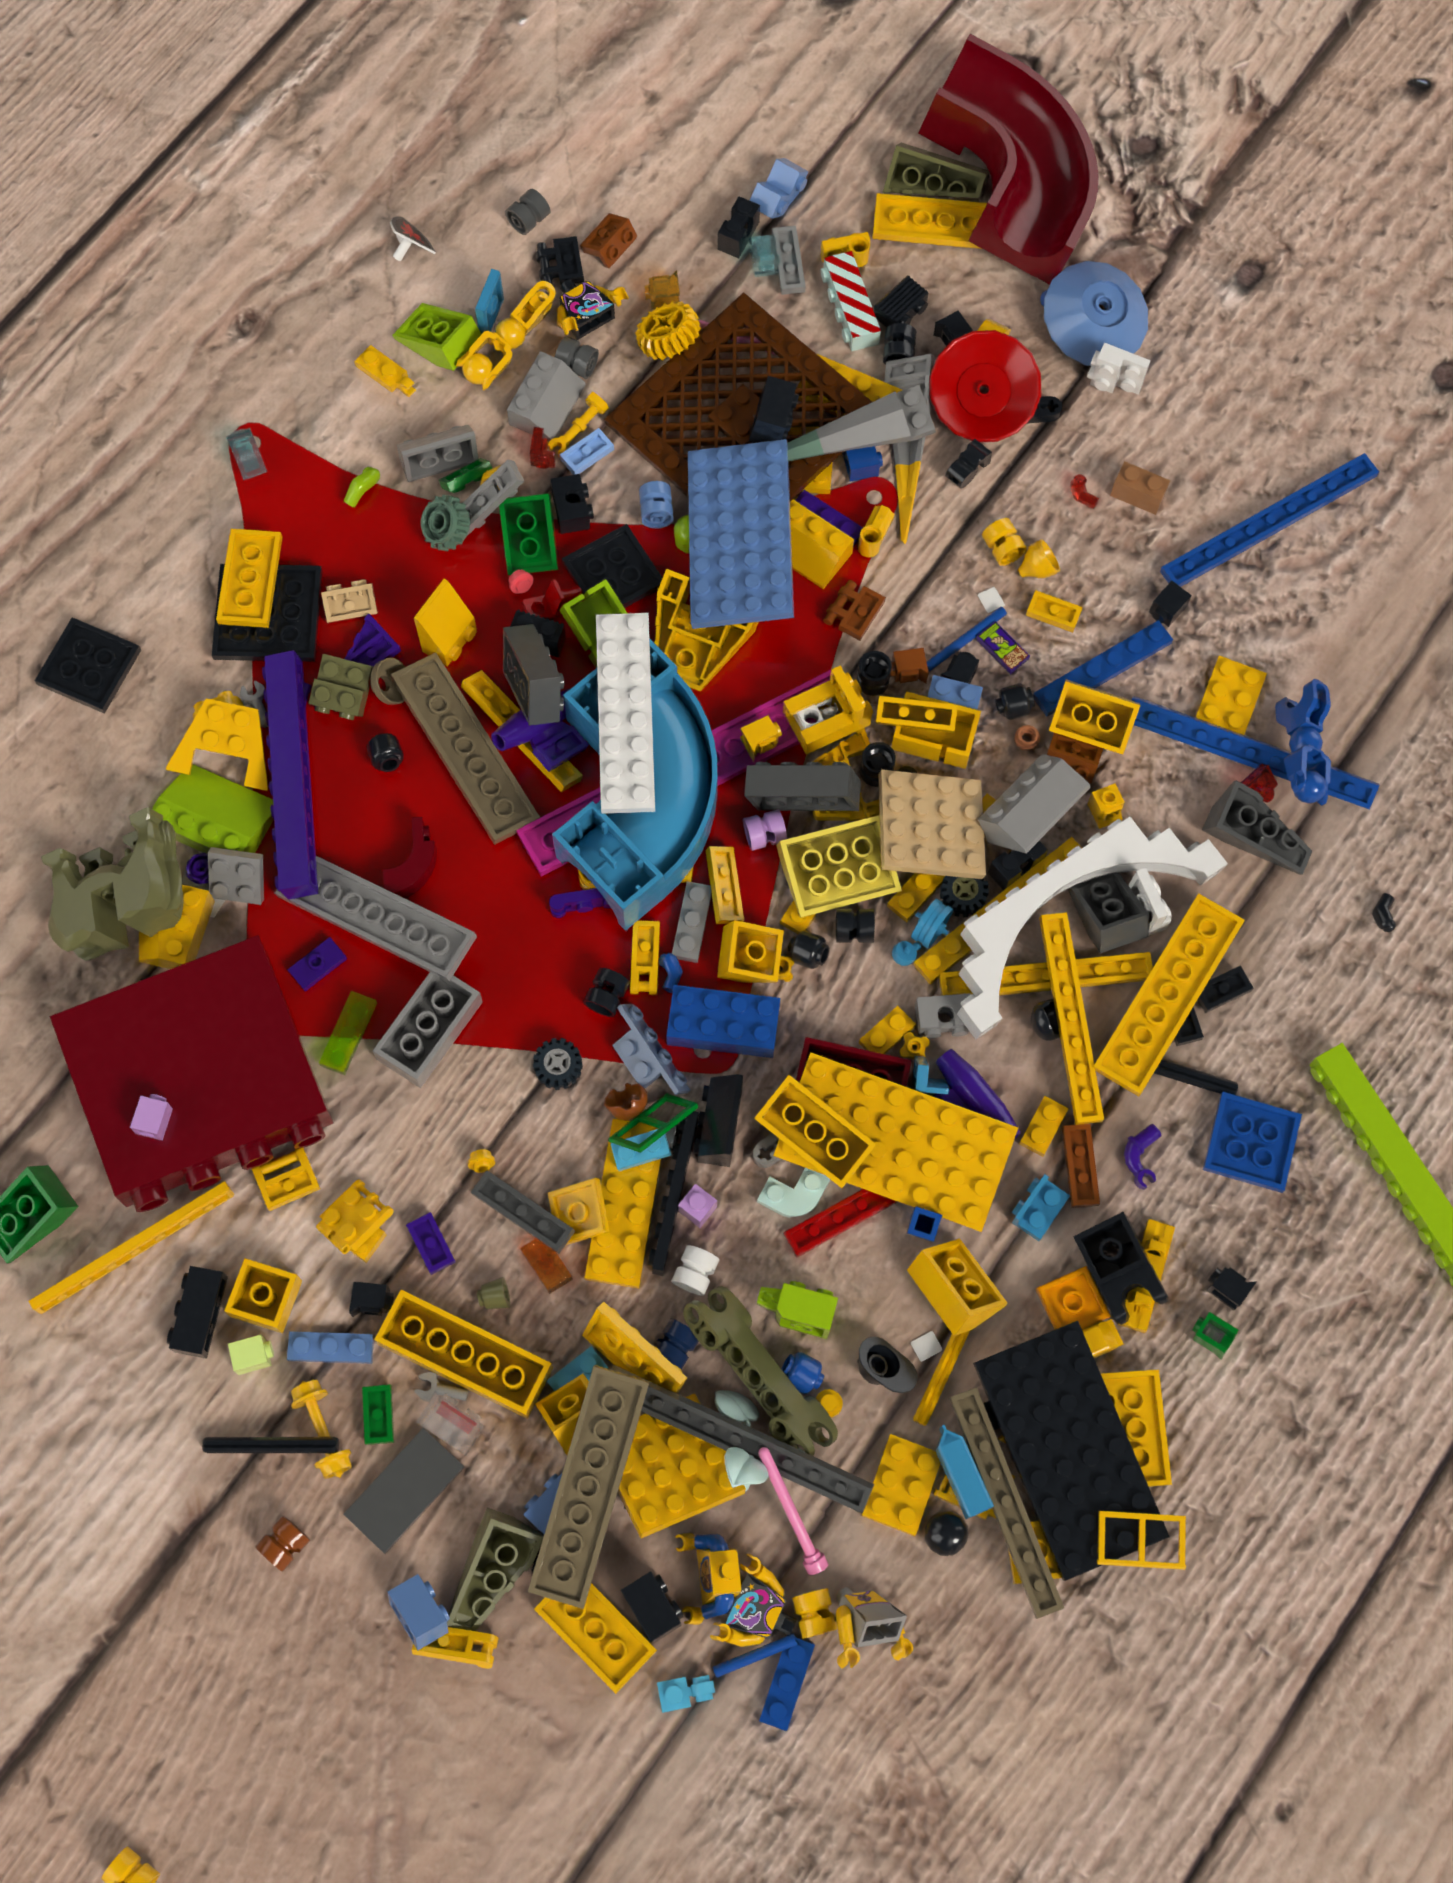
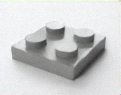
M211 847L208 851L209 892L212 897L261 905L264 901L263 854Z

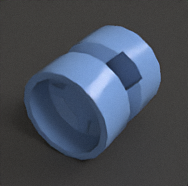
M650 481L643 484L639 489L642 523L646 527L655 529L670 525L674 520L671 504V487L663 481Z

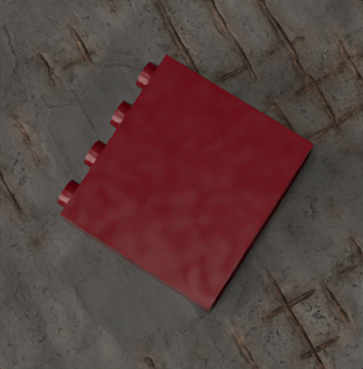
M258 935L49 1016L114 1196L125 1207L134 1205L136 1212H146L164 1205L169 1200L166 1191L187 1183L190 1191L210 1187L221 1180L220 1169L240 1162L243 1170L264 1165L274 1158L271 1151L272 1148L292 1141L296 1149L318 1143L326 1136L323 1128L334 1124L268 954ZM150 1094L162 1096L167 1099L166 1102L173 1108L163 1141L135 1134L130 1128L140 1096L148 1098Z

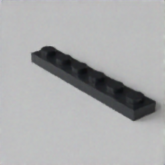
M696 1111L688 1115L679 1124L678 1133L682 1134L681 1143H675L672 1159L676 1160L674 1170L669 1169L666 1185L671 1187L669 1195H663L660 1212H664L663 1222H657L654 1238L658 1239L656 1249H651L648 1265L652 1266V1274L664 1275L678 1213V1205L683 1191L699 1119V1112Z

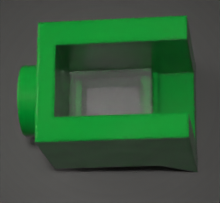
M1209 1312L1205 1319L1200 1316L1192 1331L1196 1334L1193 1340L1216 1354L1222 1360L1239 1330Z

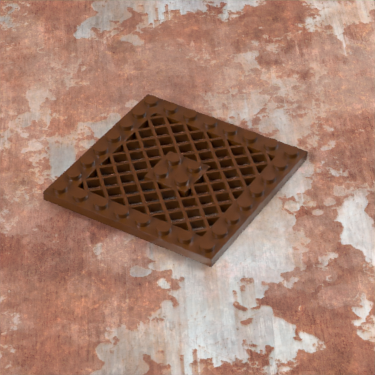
M743 292L699 332V337L694 339V344L688 346V350H683L680 352V355L676 354L672 359L668 360L612 411L604 421L610 429L689 498L688 454H684V446H697V450H701V446L714 445V448H718L719 445L751 444L748 441L759 397L763 390L754 389V382H766L768 376L785 381H802V388H796L795 394L802 396V403L797 404L793 412H802V419H793L791 427H802V435L787 434V443L805 435L806 427L820 428L841 418V411L844 413L843 416L872 403V401ZM750 336L749 344H737V337ZM754 336L762 343H754ZM733 338V344H727ZM767 351V358L754 359V352ZM771 351L779 358H771ZM733 352V359L720 360V353ZM737 352H750V359H737ZM716 354V360H709ZM767 366V374H754V367ZM771 366H785V373H771ZM789 366L797 373H789ZM737 367H750V374L737 375ZM703 368H715V375L702 376ZM720 368H733V375H720ZM698 370V376H692ZM806 381L814 388H806ZM750 382V389L744 384L737 389V383ZM715 383V391H702V384ZM720 383H733L732 390L719 391ZM685 384H698V391L685 392ZM681 386V392H674ZM819 395V403H806V396ZM823 396L832 403H823ZM727 398L719 405V399ZM698 399V407H685V400ZM702 399H715V406L702 407ZM668 400H680V407L668 408ZM663 402V408H657ZM837 410V418H823V411ZM806 411H819V419H806ZM680 415V423H667V416ZM685 415H698L697 422L685 423ZM702 415H708L710 422H702ZM650 416H663V423L650 424ZM697 430V438H684V431ZM702 430H715V437L702 438ZM719 430L727 437H719ZM663 431L662 438L658 436L655 432ZM667 431H680V439H667ZM680 446V454L676 452L672 447ZM844 451L793 461L789 465L790 501Z

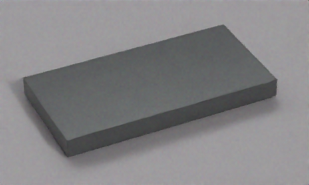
M422 1428L343 1515L386 1554L465 1467Z

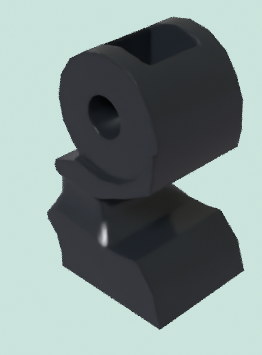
M974 439L967 445V449L960 453L959 459L954 461L948 468L945 476L959 488H964L974 479L978 471V465L984 468L990 464L992 451Z

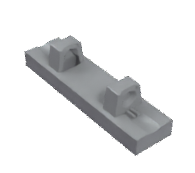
M507 460L463 502L466 505L465 508L470 518V528L467 536L475 528H480L486 523L484 519L506 498L513 497L518 492L517 488L524 482V479L518 471L515 461Z

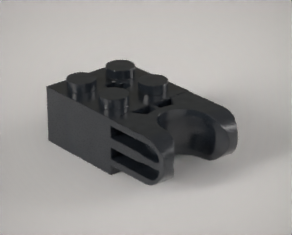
M1124 1212L1073 1236L1113 1317L1120 1325L1129 1320L1130 1316L1125 1300L1128 1292L1134 1288L1148 1290L1154 1301L1158 1304L1163 1305L1169 1301L1161 1281L1129 1218ZM1111 1246L1119 1249L1118 1254L1114 1257L1111 1255L1107 1256Z

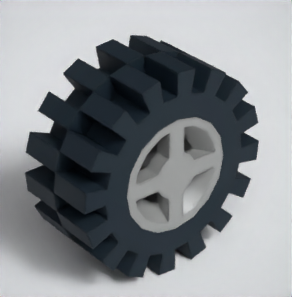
M553 1038L551 1042L545 1041L542 1047L539 1046L537 1048V1053L533 1057V1068L539 1081L542 1084L544 1083L547 1088L551 1089V1087H554L555 1090H560L561 1087H564V1089L569 1088L568 1085L571 1083L574 1085L576 1079L581 1076V1069H583L582 1058L578 1048H575L572 1042L569 1041L568 1043L562 1038L561 1040Z

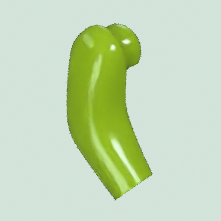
M372 467L364 468L362 474L352 480L344 502L355 507L363 494L379 481V470Z

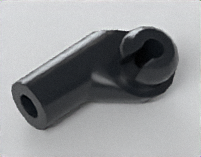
M1388 893L1382 894L1372 912L1377 926L1383 929L1384 932H1391L1396 927V922L1389 911L1395 899Z

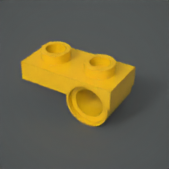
M868 232L853 233L839 238L832 237L821 241L820 256L823 263L825 257L852 251L858 267L865 266L869 260L870 237Z

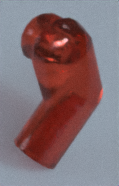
M1081 474L1075 475L1074 480L1070 484L1073 498L1094 509L1099 497L1087 492L1085 485L1087 479Z

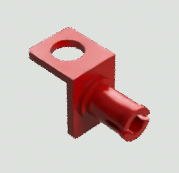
M552 579L545 595L524 599L522 605L526 613L529 612L530 615L534 614L535 617L539 615L540 618L552 619L558 616L563 604L581 595L582 591L578 585L560 589L557 580ZM533 604H540L544 607L545 612L543 614H535L531 610V606Z

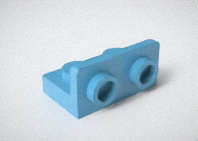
M1046 1174L1043 1175L1041 1180L1038 1178L1033 1180L1027 1189L1031 1195L1026 1202L1020 1200L1012 1211L1016 1215L1012 1224L1037 1241L1041 1240L1070 1197L1065 1191L1048 1181L1049 1176Z

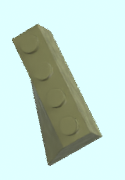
M901 142L895 147L882 193L980 198L984 194L990 172L989 170Z

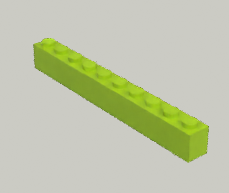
M1340 1043L1316 1057L1309 1064L1311 1074L1317 1082H1321L1326 1090L1327 1099L1331 1104L1337 1106L1341 1112L1343 1123L1353 1130L1357 1136V1144L1363 1151L1368 1153L1372 1159L1371 1163L1374 1170L1378 1174H1382L1387 1182L1390 1194L1398 1198L1403 1206L1404 1215L1408 1220L1414 1222L1419 1230L1418 1235L1424 1244L1430 1246L1434 1252L1436 1263L1440 1268L1445 1269L1450 1277V1284L1453 1287V1207L1343 1043Z

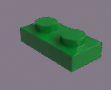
M479 458L438 481L442 489L457 493L466 488L465 484L471 481H480L483 473L493 468L490 461Z
M391 1384L362 1387L365 1445L394 1443Z

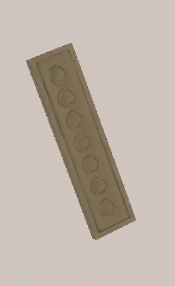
M437 653L391 674L392 682L494 845L516 834V830L540 818Z
M597 1365L593 1366L529 1585V1593L584 1609L650 1381Z

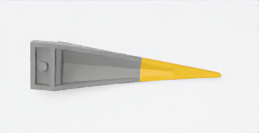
M931 353L887 361L884 382L902 390L920 385L930 413L932 403L930 401L929 376L935 364V358ZM925 437L910 442L893 444L900 533L904 544L907 542Z

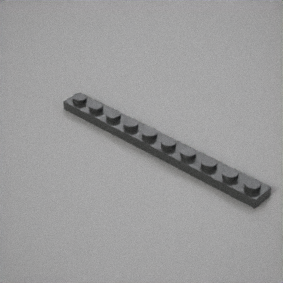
M613 1365L610 1369L640 1379H644L616 1365ZM651 1381L649 1383L641 1412L727 1451L731 1447L741 1448L760 1461L758 1451L760 1448L766 1447L769 1449L782 1477L860 1513H863L875 1484Z

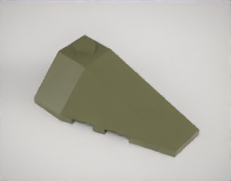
M487 1507L475 1535L448 1613L450 1620L447 1621V1626L476 1631L495 1609V1605L506 1592L509 1593L515 1586L514 1583L524 1571L527 1572L533 1565L544 1536L515 1517Z

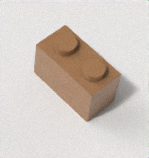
M1124 461L1110 496L1156 515L1170 480Z

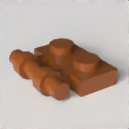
M848 580L846 585L842 586L838 591V598L834 604L829 605L826 610L827 615L823 621L831 626L835 619L841 620L838 630L861 641L884 605L886 597L863 586L860 593L854 591L857 584L852 580ZM846 602H852L853 604L848 611L843 609Z

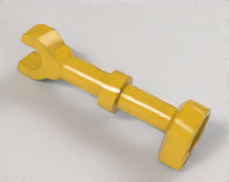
M592 391L585 399L589 408L584 414L572 421L573 425L563 436L549 441L548 448L550 451L556 446L561 447L557 452L559 458L560 454L567 450V447L576 435L587 429L586 425L597 413L603 415L609 409L607 403L595 392Z

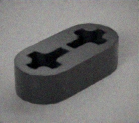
M1053 396L1041 397L1035 414L1028 423L1056 421L1061 415V401ZM1047 406H1051L1054 412H1050Z

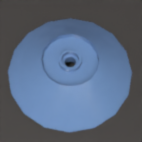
M1084 261L1066 267L1051 281L1044 297V321L1051 339L1066 356L1083 365L1091 366L1096 350L1101 351L1104 343L1133 354L1140 349L1148 331V307L1141 289L1125 272L1108 263ZM1099 305L1104 306L1105 310H1102Z

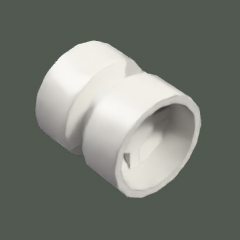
M687 1245L681 1257V1261L684 1264L677 1267L671 1282L685 1291L704 1296L710 1283L708 1275L714 1274L719 1258L706 1250Z

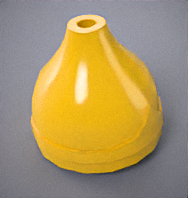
M1040 539L1028 547L1018 572L1022 578H1048L1060 572V566L1049 545L1043 539Z

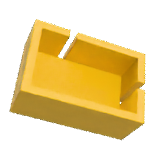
M906 692L904 699L952 704ZM958 705L954 733L896 726L891 748L898 752L936 762L939 761V757L944 758V764L966 769L981 711Z

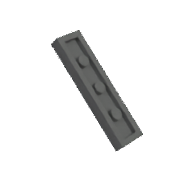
M489 1171L484 1173L471 1191L473 1196L558 1254H560L575 1233L572 1227Z

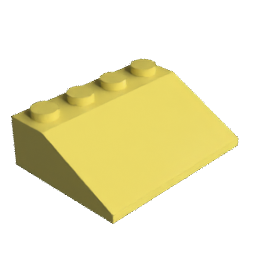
M880 815L779 841L776 845L782 869L800 918L902 891L897 871L881 869Z

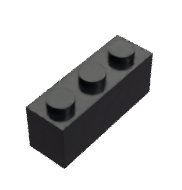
M190 1266L189 1272L184 1274L181 1288L184 1289L182 1299L177 1301L174 1310V1316L177 1317L174 1328H170L167 1336L169 1349L174 1353L207 1359L228 1279L224 1272Z

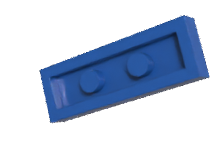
M796 1638L798 1645L781 1653L759 1719L762 1723L784 1731L788 1729L815 1644Z

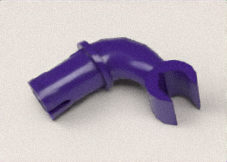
M1150 1124L1136 1136L1128 1137V1142L1125 1145V1163L1135 1176L1134 1182L1136 1186L1142 1190L1147 1188L1146 1184L1142 1181L1143 1176L1147 1177L1151 1183L1156 1181L1154 1172L1144 1169L1140 1162V1155L1144 1154V1149L1162 1136L1154 1124Z

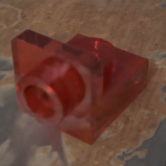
M534 427L530 447L531 466H536L540 469L555 468V452L547 451L548 438H544V428Z

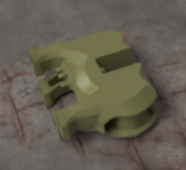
M149 807L129 815L130 824L135 828V831L122 837L123 842L130 846L133 852L126 848L125 857L118 864H112L113 854L101 847L79 856L80 862L85 866V873L82 878L79 866L75 864L77 861L76 855L58 848L41 856L43 864L50 867L53 871L52 886L54 895L48 928L53 941L61 949L67 952L73 950L78 957L89 961L109 951L128 948L126 925L152 937L161 930L175 927L181 919L183 910L182 877L176 858L175 830L168 821H163V815Z

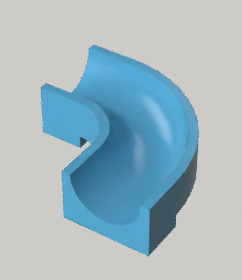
M650 638L655 812L602 814L601 800L597 804L592 801L552 834L556 858L562 864L566 861L571 863L592 882L608 902L617 917L618 924L625 931L674 890L692 869L709 837L717 803V754L709 721L698 699L677 673V666ZM596 668L567 691L563 698L567 722L571 726L573 725L600 755L598 674Z

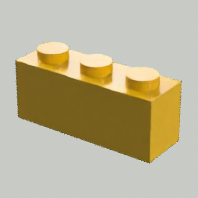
M879 696L876 723L954 733L958 705Z

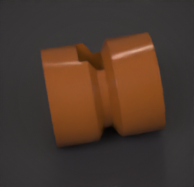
M284 1515L272 1527L273 1534H266L255 1546L269 1562L282 1572L294 1560L293 1553H300L310 1542V1539Z

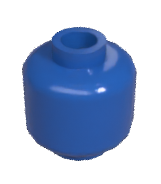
M797 1352L794 1355L790 1354L781 1368L796 1389L802 1394L809 1393L813 1388L817 1390L824 1379V1374L821 1373V1362L803 1352Z

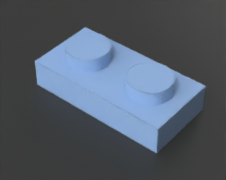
M598 428L561 453L560 460L573 475L580 474L614 451V444Z

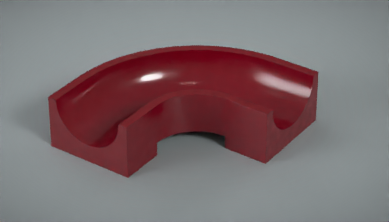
M970 33L942 88L939 87L918 134L959 156L964 147L970 149L984 162L990 172L993 183L992 195L968 241L1050 285L1051 281L1061 273L1071 256L1096 203L1099 175L1094 148L1080 118L1054 86L1028 65Z

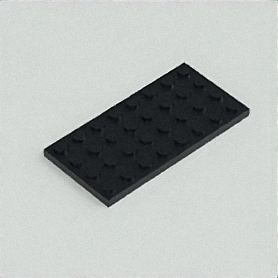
M1073 1322L973 1363L1054 1561L1062 1576V1580H1069L1102 1566L1097 1564L1099 1511L1160 1514L1079 1322ZM1105 1517V1559L1116 1560L1138 1551L1139 1519ZM1146 1520L1145 1547L1170 1537L1163 1521Z

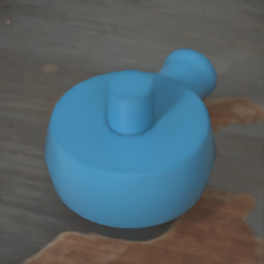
M907 941L897 943L892 950L894 961L901 966L912 964L917 957V951L921 949V944L919 942L911 944Z

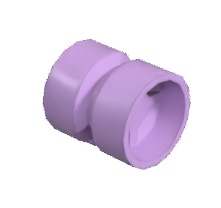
M779 809L764 813L762 818L758 815L743 818L744 831L751 851L766 847L768 842L776 845L779 841L787 839L784 820Z

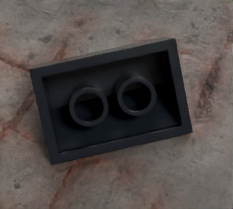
M743 1075L711 1077L709 1086L704 1085L702 1101L707 1103L705 1112L700 1111L698 1127L702 1128L701 1138H695L693 1151L694 1154H698V1163L730 1167L743 1088Z

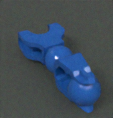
M1313 679L1304 685L1303 695L1299 703L1284 697L1276 703L1275 710L1276 721L1286 727L1287 734L1290 735L1289 747L1292 753L1284 758V764L1294 795L1301 802L1310 804L1317 802L1322 806L1328 801L1331 761L1321 751L1323 741L1320 732L1323 731V722L1330 710L1331 701L1328 687L1318 679Z

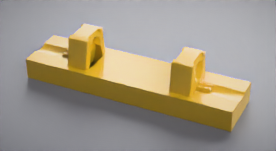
M1148 1219L1141 1244L1161 1281L1175 1227ZM1147 1251H1158L1160 1256L1147 1253ZM1134 1288L1128 1292L1125 1304L1130 1317L1128 1322L1121 1326L1142 1333L1147 1332L1155 1303L1148 1290Z

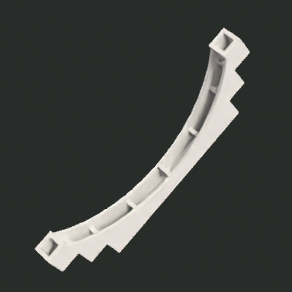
M1131 817L1124 821L1117 819L1107 827L1109 831L1103 835L1100 832L1096 833L1087 840L1088 845L1083 848L1080 846L1075 847L1067 854V859L1062 862L1059 859L1054 861L1046 868L1048 870L1043 875L1036 873L1026 881L1027 885L1022 889L1015 887L1005 895L1007 899L1001 903L997 900L985 908L986 913L978 917L975 914L964 922L965 928L960 935L974 954L962 962L964 967L959 972V976L973 994L960 1003L962 1007L957 1013L958 1017L975 1040L998 1025L1002 1020V1016L998 1012L999 990L1009 951L1024 924L1039 908L1057 894L1094 877L1118 872L1139 871L1144 868L1147 871L1174 874L1196 880L1201 886L1219 874L1228 863L1209 839L1202 844L1197 841L1186 849L1170 828L1162 833L1157 830L1147 838Z

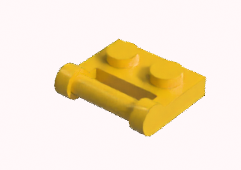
M295 1148V1151L252 1169L269 1211L321 1189L304 1148ZM300 1161L301 1166L266 1181L265 1175Z

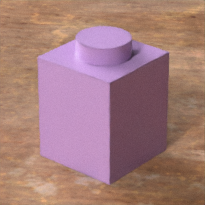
M150 1094L149 1098L140 1096L130 1126L135 1134L163 1141L173 1110L169 1103L166 1102V1098L155 1094Z
M695 1184L679 1203L678 1210L680 1214L701 1228L717 1208V1200Z

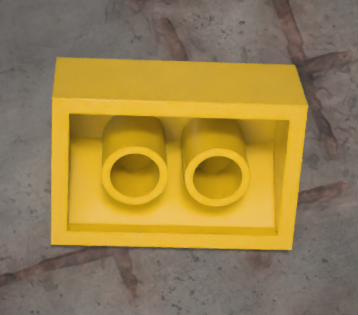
M792 499L790 502L792 569L824 589L852 555L854 539Z
M960 1238L921 1250L907 1269L910 1276L954 1336L973 1330L1008 1304Z

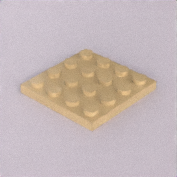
M881 770L879 772L881 869L983 879L986 876L984 831L978 820L983 814L981 780Z

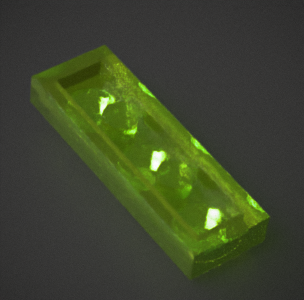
M351 991L319 1061L321 1067L342 1075L346 1074L377 1005L375 999Z

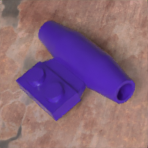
M566 689V690L560 691V695L562 696V699H563V705H564L563 695H564L567 691H569L570 689ZM565 705L563 711H560V722L529 726L522 710L513 714L491 735L494 746L500 751L531 742L532 753L548 772L585 751L589 745L573 725L570 726L562 722L566 718Z
M950 1049L936 1060L935 1063L950 1089L948 1094L936 1093L933 1097L1018 1127L1003 1101L979 1072L958 1053ZM1019 1128L1015 1136V1139L1021 1134Z

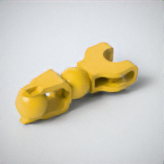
M547 281L536 283L510 314V318L500 321L495 328V332H483L469 350L457 360L456 366L462 367L463 375L469 382L482 384V390H486L494 379L509 366L513 354L511 350L522 345L525 336L550 312L556 294L555 288L551 283ZM540 289H545V290H547L548 293H549V296H548L546 293H544V292H542V291H539V290H540ZM485 344L494 345L496 351L502 352L503 358L494 369L490 359L478 353Z

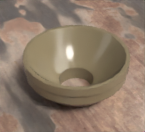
M386 658L377 662L372 669L370 678L372 691L379 700L388 705L404 702V699L391 680L392 673L405 668L403 663L395 658ZM380 677L385 681V691L379 687L378 680Z

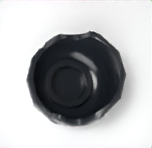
M1053 999L1036 1004L1031 1013L1033 1030L1038 1037L1046 1041L1060 1038Z
M954 1511L937 1512L929 1519L925 1526V1541L930 1550L940 1556H953L967 1543L969 1535L968 1525L964 1518Z

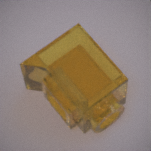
M677 270L671 276H653L649 278V285H644L645 300H650L651 309L659 308L664 303L668 305L672 301L679 302L680 292Z

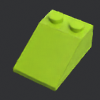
M421 303L392 336L395 340L434 365L454 371L457 368V360L469 350L473 343L481 336V332L471 315Z

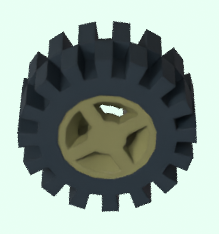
M945 876L940 889L942 904L953 908L954 916L959 917V914H963V917H968L970 913L973 915L986 903L989 894L988 881H984V878L974 879Z

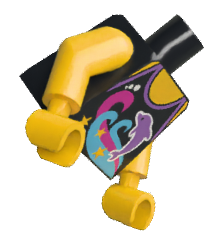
M571 279L564 281L560 286L564 294L559 298L560 306L557 308V325L564 330L565 335H568V331L571 330L576 340L581 339L615 319L613 303H616V306L619 307L622 305L621 300L629 299L625 288L617 287L611 291L597 285L594 286L589 281H585L578 286Z

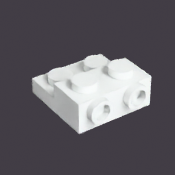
M1104 343L1101 351L1096 350L1092 358L1087 378L1091 379L1090 385L1100 391L1113 393L1117 386L1126 392H1133L1139 395L1151 360Z
M1146 868L1136 871L1128 886L1149 914L1148 936L1166 930L1171 923L1172 914L1164 899L1160 897L1161 890L1155 878L1148 873Z

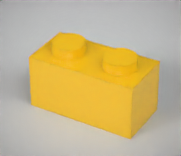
M378 1228L356 1251L353 1249L350 1251L353 1255L367 1263L387 1234Z

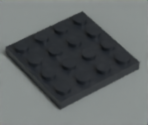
M220 564L212 645L213 660L265 661V656L294 650L302 662H315L322 567L278 565L269 628L217 623L216 617L225 564Z

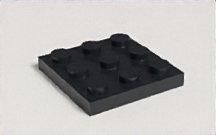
M627 524L562 558V564L575 584L581 588L583 595L587 590L606 579L624 608L658 591L662 581V576Z
M72 617L34 681L38 686L105 714L140 654L141 648L137 644Z

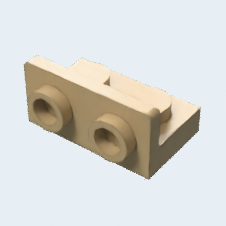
M365 579L351 582L352 587L343 589L341 584L326 586L327 591L321 592L327 623L362 617L368 614H378L373 584H367Z

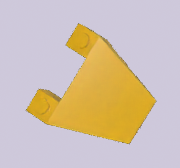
M666 569L657 591L655 644L677 666V673L690 688L701 692L753 635L758 622L693 629L691 626V609L689 605H686L690 594V577Z

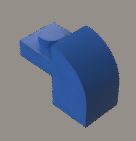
M915 1206L909 1221L907 1234L934 1242L942 1215Z

